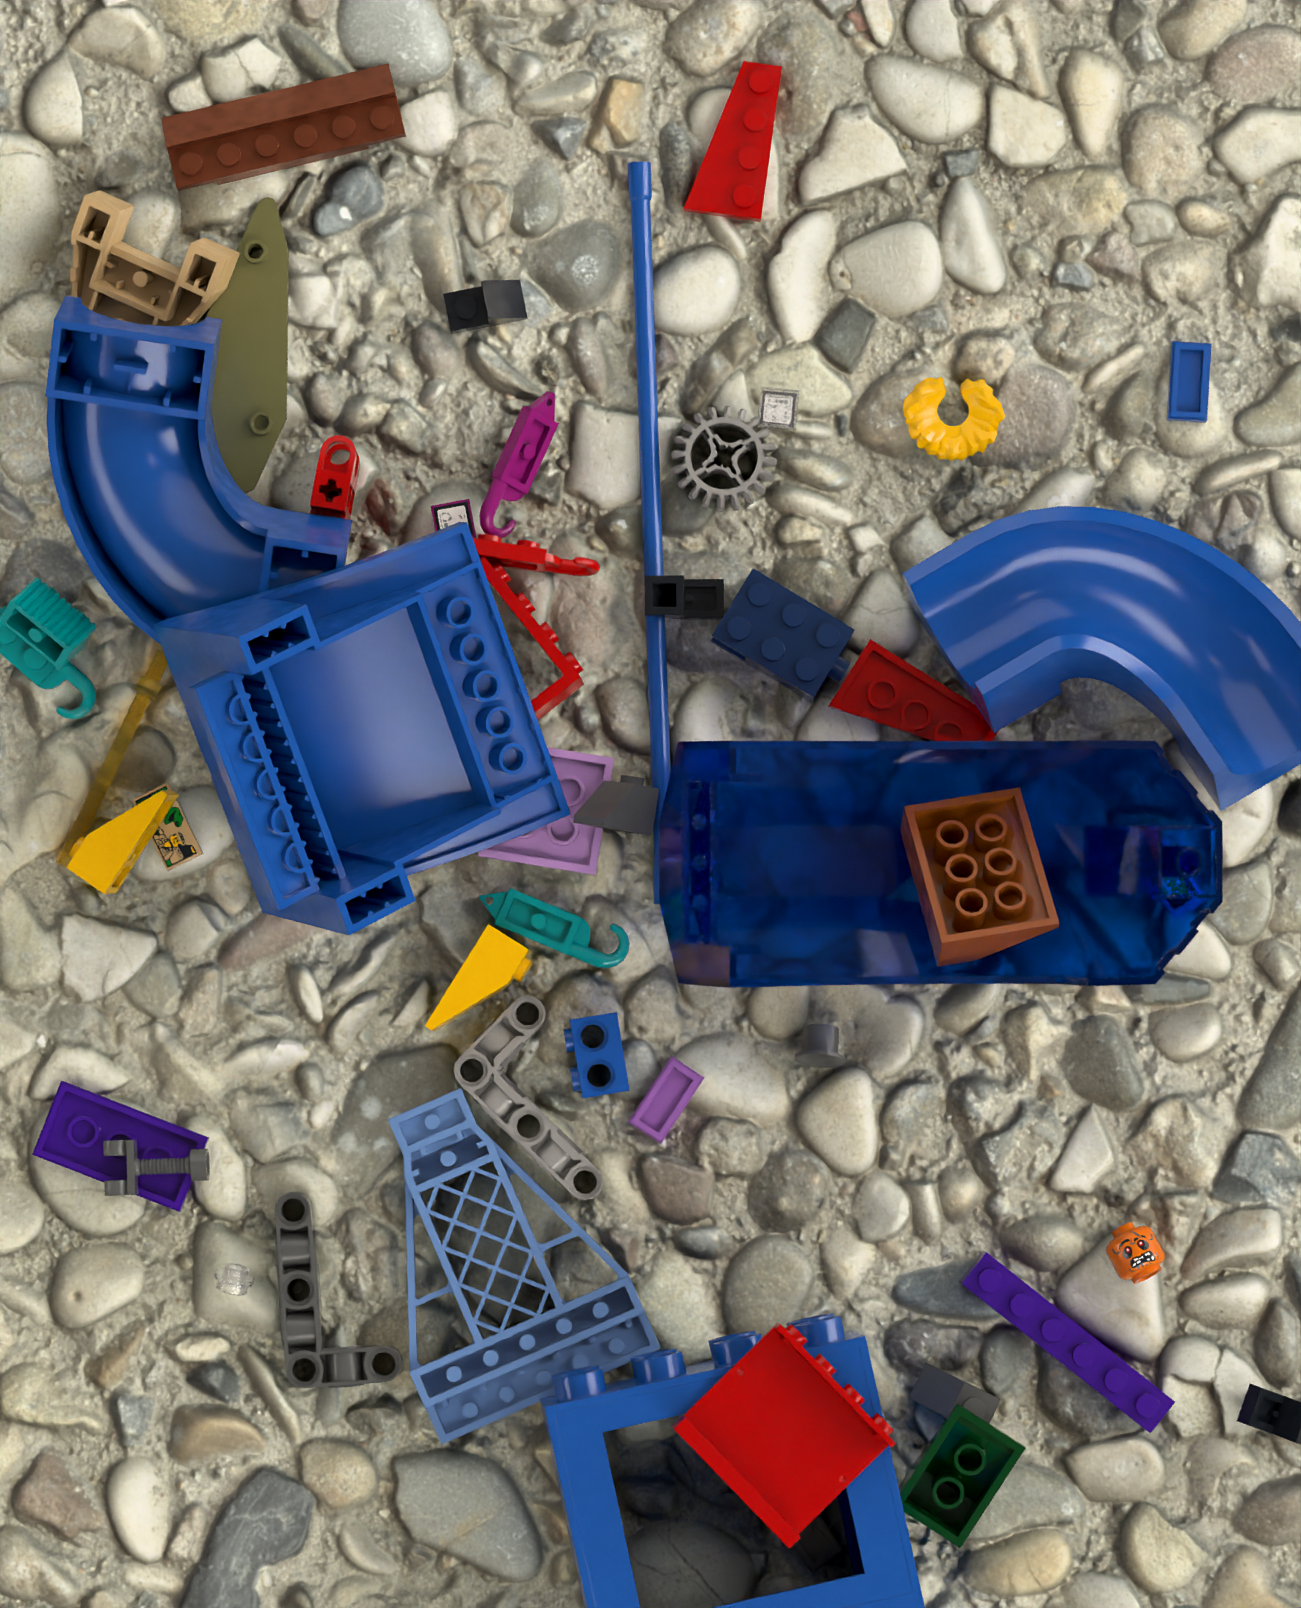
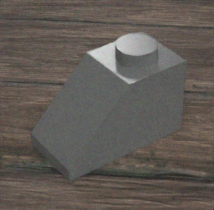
M621 775L620 782L603 781L575 813L573 823L624 833L652 836L659 789L643 786L644 778Z
M926 1362L909 1396V1399L946 1418L958 1403L990 1423L1000 1402L998 1397Z

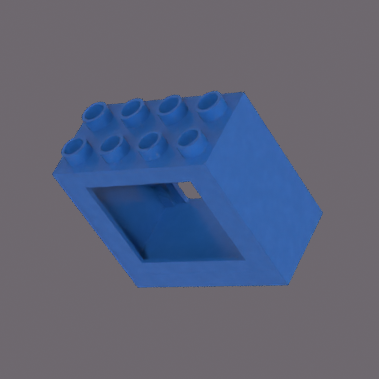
M833 1313L786 1323L787 1326L791 1323L807 1339L808 1342L803 1348L813 1358L820 1353L836 1369V1372L831 1377L842 1388L849 1383L864 1398L865 1402L860 1407L871 1418L876 1413L883 1418L865 1335L851 1330L844 1331L841 1316H834ZM755 1330L708 1340L712 1360L685 1366L682 1351H678L677 1348L634 1356L630 1358L634 1378L605 1384L603 1370L599 1369V1365L582 1367L552 1375L556 1395L540 1398V1404L584 1608H640L603 1432L685 1414L762 1338L761 1333L756 1334ZM888 1446L837 1496L854 1575L711 1608H925L890 1447Z

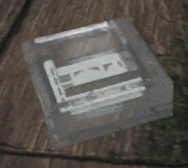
M760 387L758 418L760 421L757 427L795 431L799 390Z

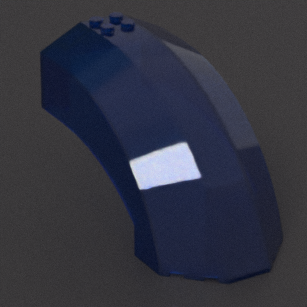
M680 741L677 744L659 820V904L678 984L727 988L878 984L1152 985L1156 984L1165 974L1163 969L1174 955H1180L1199 932L1197 927L1208 914H1213L1223 902L1222 820L1213 810H1208L1197 797L1198 791L1180 770H1175L1163 756L1164 750L1156 741ZM1020 787L1059 920V927L975 961L937 967L900 832L904 806Z

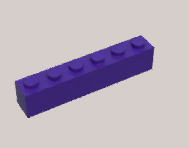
M982 1251L960 1279V1284L1147 1432L1151 1433L1175 1403L1174 1400L987 1252Z

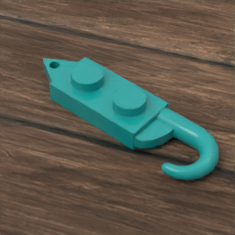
M6 606L0 608V617L6 609ZM0 621V654L42 689H54L68 680L81 692V705L73 710H67L59 706L56 709L59 715L68 719H77L88 714L93 708L96 699L95 687L90 679L71 662H68L59 670Z
M509 888L507 892L479 895L482 903L496 920L495 925L595 967L605 969L615 967L624 961L629 952L630 943L628 935L622 927L615 923L610 925V930L617 935L619 945L615 952L605 954L588 947L590 928L588 922L579 916L512 888ZM488 897L493 898V903L490 905L486 903Z

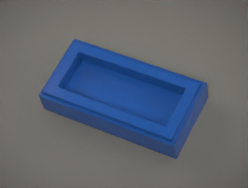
M1172 341L1166 421L1207 422L1212 344Z

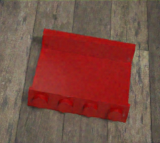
M776 1323L671 1427L790 1549L801 1538L799 1534L888 1446L892 1448L896 1443L889 1437L894 1431L893 1428L878 1413L871 1418L860 1407L865 1402L864 1398L849 1383L842 1388L831 1377L836 1372V1369L820 1353L813 1358L803 1348L808 1342L807 1339L791 1323L786 1328L780 1323Z

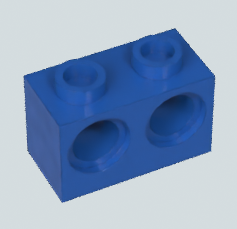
M617 1012L571 1019V1028L564 1029L567 1053L575 1052L577 1067L570 1068L573 1091H581L582 1098L630 1091ZM589 1025L599 1026L605 1035L603 1043L596 1048L585 1046L581 1040L584 1028ZM603 1064L610 1070L611 1079L604 1087H594L589 1083L587 1074L593 1065Z

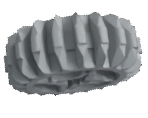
M724 406L723 417L717 418L716 409L709 407L708 416L710 420L706 422L699 412L694 414V421L698 427L695 429L692 425L685 422L682 425V430L689 436L688 439L682 436H676L674 439V443L684 448V451L676 450L671 452V459L683 461V464L672 468L673 475L686 474V477L678 482L679 489L682 490L692 485L694 488L690 491L688 499L694 501L700 493L703 494L704 498L701 507L704 509L709 507L711 499L718 500L717 512H723L724 500L731 501L733 511L739 510L738 498L741 496L748 505L753 504L754 498L750 490L753 489L756 493L763 495L766 492V488L759 482V479L772 482L774 477L771 472L764 470V467H775L777 464L776 458L765 456V454L775 450V443L762 444L761 442L769 436L770 431L768 428L756 433L754 429L758 426L760 419L755 416L748 424H745L743 421L746 410L744 409L739 410L737 419L730 418V406ZM730 429L739 432L746 438L734 443H726L713 430ZM703 436L710 456L700 467L694 470L691 463V453L696 442ZM716 447L719 451L725 450V454L727 451L731 454L735 453L730 461L731 470L729 467L723 468V463L721 467L716 464L713 465L717 460ZM754 448L757 460L756 468L751 477L745 482L737 463L740 458L746 455L747 451ZM713 475H722L735 488H713L705 484L702 479Z

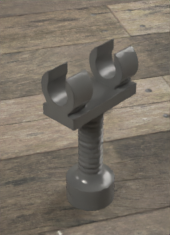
M137 1140L103 1141L104 1156L126 1155L127 1180L104 1181L105 1196L138 1195V1175L180 1174L185 1172L191 1176L192 1181L209 1180L210 1159L208 1149H191L190 1155L185 1157V1159L173 1158L172 1160V1158H169L168 1160V1158H165L164 1160L162 1158L160 1160L158 1158L157 1160H140L137 1158Z

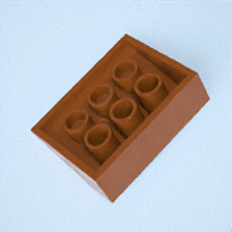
M1020 787L904 806L900 832L937 967L975 961L1059 927V920Z

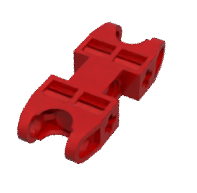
M342 435L332 436L323 443L320 449L310 500V514L349 520L351 518L360 469V458L353 442ZM339 451L350 453L349 459L343 464L331 462L333 455ZM336 491L338 496H334L333 501H330L328 496H332L333 492Z

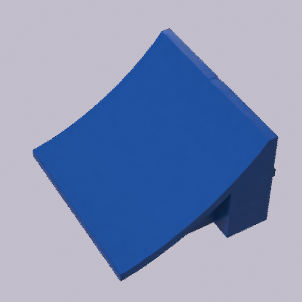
M467 522L455 523L398 547L307 579L218 606L167 618L154 625L262 912L265 914L351 935L416 901L407 878L408 875L479 852L571 814Z

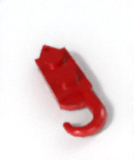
M479 534L478 539L473 538L480 559L485 557L491 565L498 561L502 567L572 576H592L600 570V564L595 560L583 557H575L573 560L559 558L547 553V549L540 548V544L534 541L518 540L516 545L503 543L500 537L490 534Z

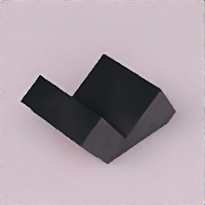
M684 575L645 576V616L681 620H721L724 616V579H685Z
M1249 1384L1237 1421L1301 1445V1402Z

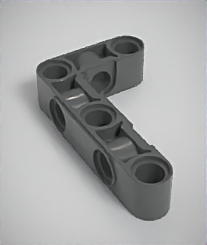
M300 1192L284 1194L275 1205V1250L281 1336L288 1380L298 1388L353 1387L393 1380L398 1376L403 1367V1358L399 1350L392 1345L362 1346L360 1344L358 1346L329 1348L325 1347L322 1342L320 1272L316 1259L315 1232L317 1230L314 1227L312 1202L306 1195ZM289 1199H298L304 1205L305 1212L299 1221H291L284 1215V1205ZM296 1278L304 1279L310 1286V1294L303 1301L295 1300L289 1293V1285ZM386 1352L393 1356L396 1363L393 1372L389 1374L377 1372L373 1363L378 1353ZM307 1358L315 1364L316 1372L312 1379L302 1380L298 1378L294 1370L297 1360Z

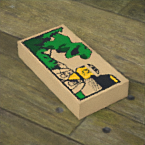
M166 783L132 801L136 806L161 790L172 789L169 783ZM176 799L151 838L167 871L204 854Z

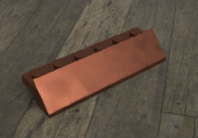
M389 64L161 118L166 148L178 191L215 182L217 185L366 150L369 149V145L406 137Z

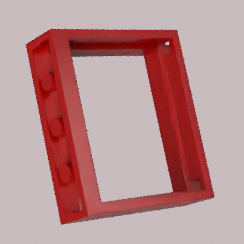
M482 557L480 560L490 585L563 675L531 700L537 720H539L584 685L579 675L584 669L570 652L563 655L556 647L555 643L560 639L545 621L539 625L532 617L531 613L536 609L521 591L515 595L508 587L507 583L512 579L497 561L491 565L485 557Z

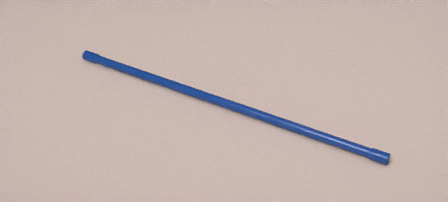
M638 161L628 163L627 168L632 225L645 589V576H664L650 210L652 198L651 163ZM645 616L651 785L653 788L659 789L653 827L654 904H677V878L673 849L665 618Z

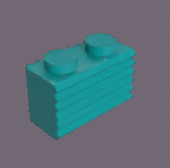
M35 578L9 602L0 617V621L59 670L85 647L97 628L96 624L91 623L84 613L78 611L77 608H72L71 603H66L65 598H60L59 593L52 587L47 586V583H42L40 578Z

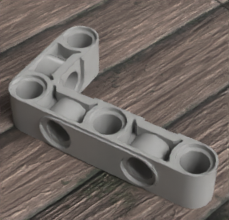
M520 997L500 1017L497 1016L477 1036L474 1043L458 1058L454 1066L455 1078L475 1098L474 1101L555 1181L558 1180L578 1199H592L599 1194L603 1186V1178L600 1171L583 1155L584 1152L501 1071L545 1022L546 1012L542 1003L535 997ZM524 1003H533L539 1009V1018L532 1025H523L517 1019V1010ZM475 1059L483 1065V1075L476 1082L466 1081L461 1074L462 1065L467 1060ZM524 1115H533L540 1122V1131L532 1138L523 1137L518 1131V1121ZM584 1170L592 1172L597 1179L596 1188L587 1194L580 1193L574 1186V1177L578 1172Z

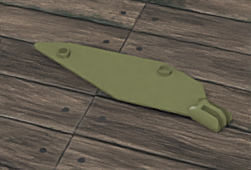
M269 197L259 201L236 250L240 254L227 289L211 305L206 316L222 319L212 399V417L216 441L231 477L245 494L255 490L287 420L289 251L277 204ZM254 249H263V253L259 258L254 259L250 257Z

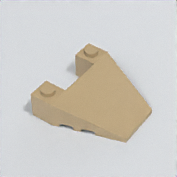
M101 190L85 195L71 231V244L74 246L73 267L70 268V282H72V296L80 297L82 304L88 309L110 318L138 324L156 326L195 324L227 289L240 254L239 252L204 237L190 243L183 265L179 268L122 242L135 207L134 205Z

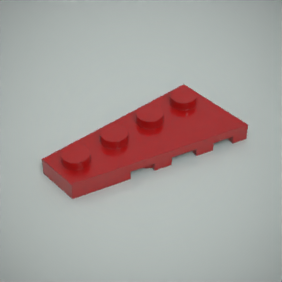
M743 61L684 206V212L761 222L782 66Z
M871 639L828 706L979 757H983L999 732L994 733L975 704Z

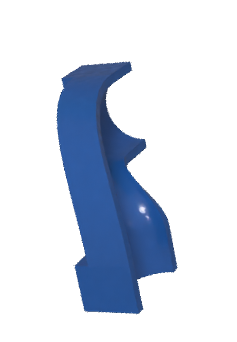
M65 295L54 319L45 397H48V450L54 484L64 517L76 545L90 570L112 601L136 626L160 644L154 625L167 618L246 598L345 566L352 520L263 506L251 499L239 488L224 464L216 441L212 417L213 389L222 319L206 317L202 322L184 326L138 324L101 315L85 307L80 297Z
M1058 506L1028 510L998 519L981 527L902 573L915 615L994 733L1061 694V682L1079 677L1092 678L1106 682L1124 691L1145 706L1164 724L1177 740L1180 753L1220 811L1301 764V623L1292 611L1264 583L1243 566L1216 548L1188 533L1156 520L1110 509Z

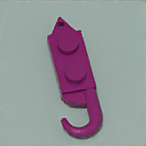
M546 391L530 406H522L491 475L494 479L480 509V526L485 534L504 538L513 531L516 525V521L511 519L503 528H496L493 522L494 515L501 499L517 501L529 492L559 424L554 421L555 393Z

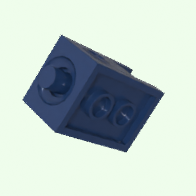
M753 568L712 634L711 642L811 703L827 677L839 683L851 663L841 658L840 655L855 629Z

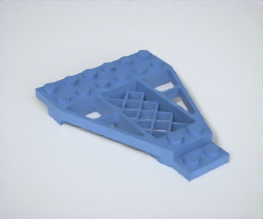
M462 1088L388 1119L404 1156L409 1373L441 1444L538 1403L540 1398L556 1395L552 1379L554 1374L593 1365H599V1369H602L604 1374L631 1362V1357L661 1349L629 1274L476 1123ZM493 1161L498 1175L478 1167ZM471 1171L463 1192L441 1184ZM476 1172L498 1180L489 1202L467 1194ZM517 1174L572 1231L547 1243H539L533 1234L511 1183L510 1176ZM501 1183L504 1186L514 1212L494 1205ZM434 1187L426 1206L421 1192ZM439 1188L461 1196L453 1218L431 1210ZM465 1198L487 1206L479 1229L457 1220ZM491 1209L513 1217L505 1239L483 1231ZM417 1215H420L448 1278L446 1287L421 1298L416 1297L414 1219ZM431 1215L450 1222L443 1243ZM517 1219L530 1249L509 1241ZM455 1225L477 1233L468 1255L447 1247ZM481 1235L503 1243L495 1265L473 1257ZM579 1236L617 1273L618 1278L614 1282L573 1300L565 1301L561 1298L544 1259V1252L555 1245ZM507 1245L529 1254L521 1276L499 1267ZM447 1252L466 1259L459 1280ZM533 1256L546 1285L525 1278ZM471 1261L492 1269L485 1291L462 1283ZM497 1272L519 1280L511 1302L489 1294ZM523 1282L545 1290L537 1312L515 1304ZM463 1289L482 1296L475 1316L472 1313ZM452 1293L457 1299L472 1334L473 1341L470 1345L426 1364H420L418 1362L416 1306L443 1294ZM550 1293L555 1307L541 1313ZM486 1298L508 1306L500 1328L478 1320ZM512 1309L534 1316L505 1329ZM478 1325L497 1333L483 1338Z

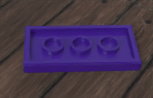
M61 1081L32 1155L101 1182L127 1180L126 1155L104 1156L103 1141L137 1140L138 1159L157 1160L160 1158L161 1160L164 1158L165 1160V1158H168L169 1160V1158H172L173 1160V1158L185 1159V1157L190 1155L191 1149H205L209 1137ZM185 1172L180 1174L138 1175L139 1194L137 1196L181 1212L193 1181L191 1176Z

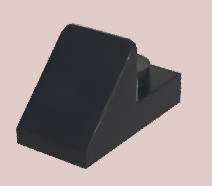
M520 280L481 281V286L443 294L451 334L528 319Z

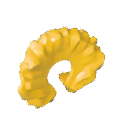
M929 377L916 384L913 391L905 397L902 409L903 415L906 418L905 423L909 426V436L911 439L917 440L918 448L921 450L925 449L928 455H936L938 460L947 459L952 461L958 459L963 461L978 451L983 453L988 444L994 443L999 423L1004 420L1005 414L1001 403L992 394L993 389L986 384L984 379L971 381L967 378L961 383L960 394L968 406V417L958 426L944 424L937 413L938 405L947 392L943 378Z

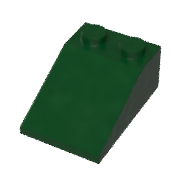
M957 1403L898 1486L904 1512L961 1548L1026 1447Z

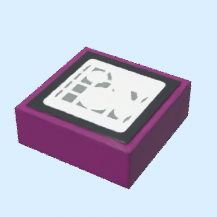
M469 499L431 506L435 532L458 522H467L472 538L477 539Z

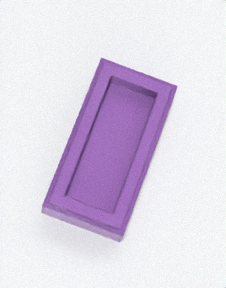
M671 1056L628 1122L661 1144L704 1077Z

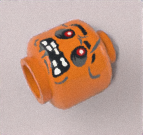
M1129 1222L1111 1232L1114 1239L1107 1245L1106 1254L1121 1279L1132 1280L1134 1284H1138L1153 1277L1162 1270L1160 1264L1163 1262L1165 1254L1150 1227L1139 1226L1135 1228L1133 1222Z

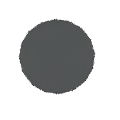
M829 1024L806 1025L804 1027L803 1051L795 1054L794 1061L804 1066L817 1068H834L844 1065L846 1057L838 1053L839 1028Z

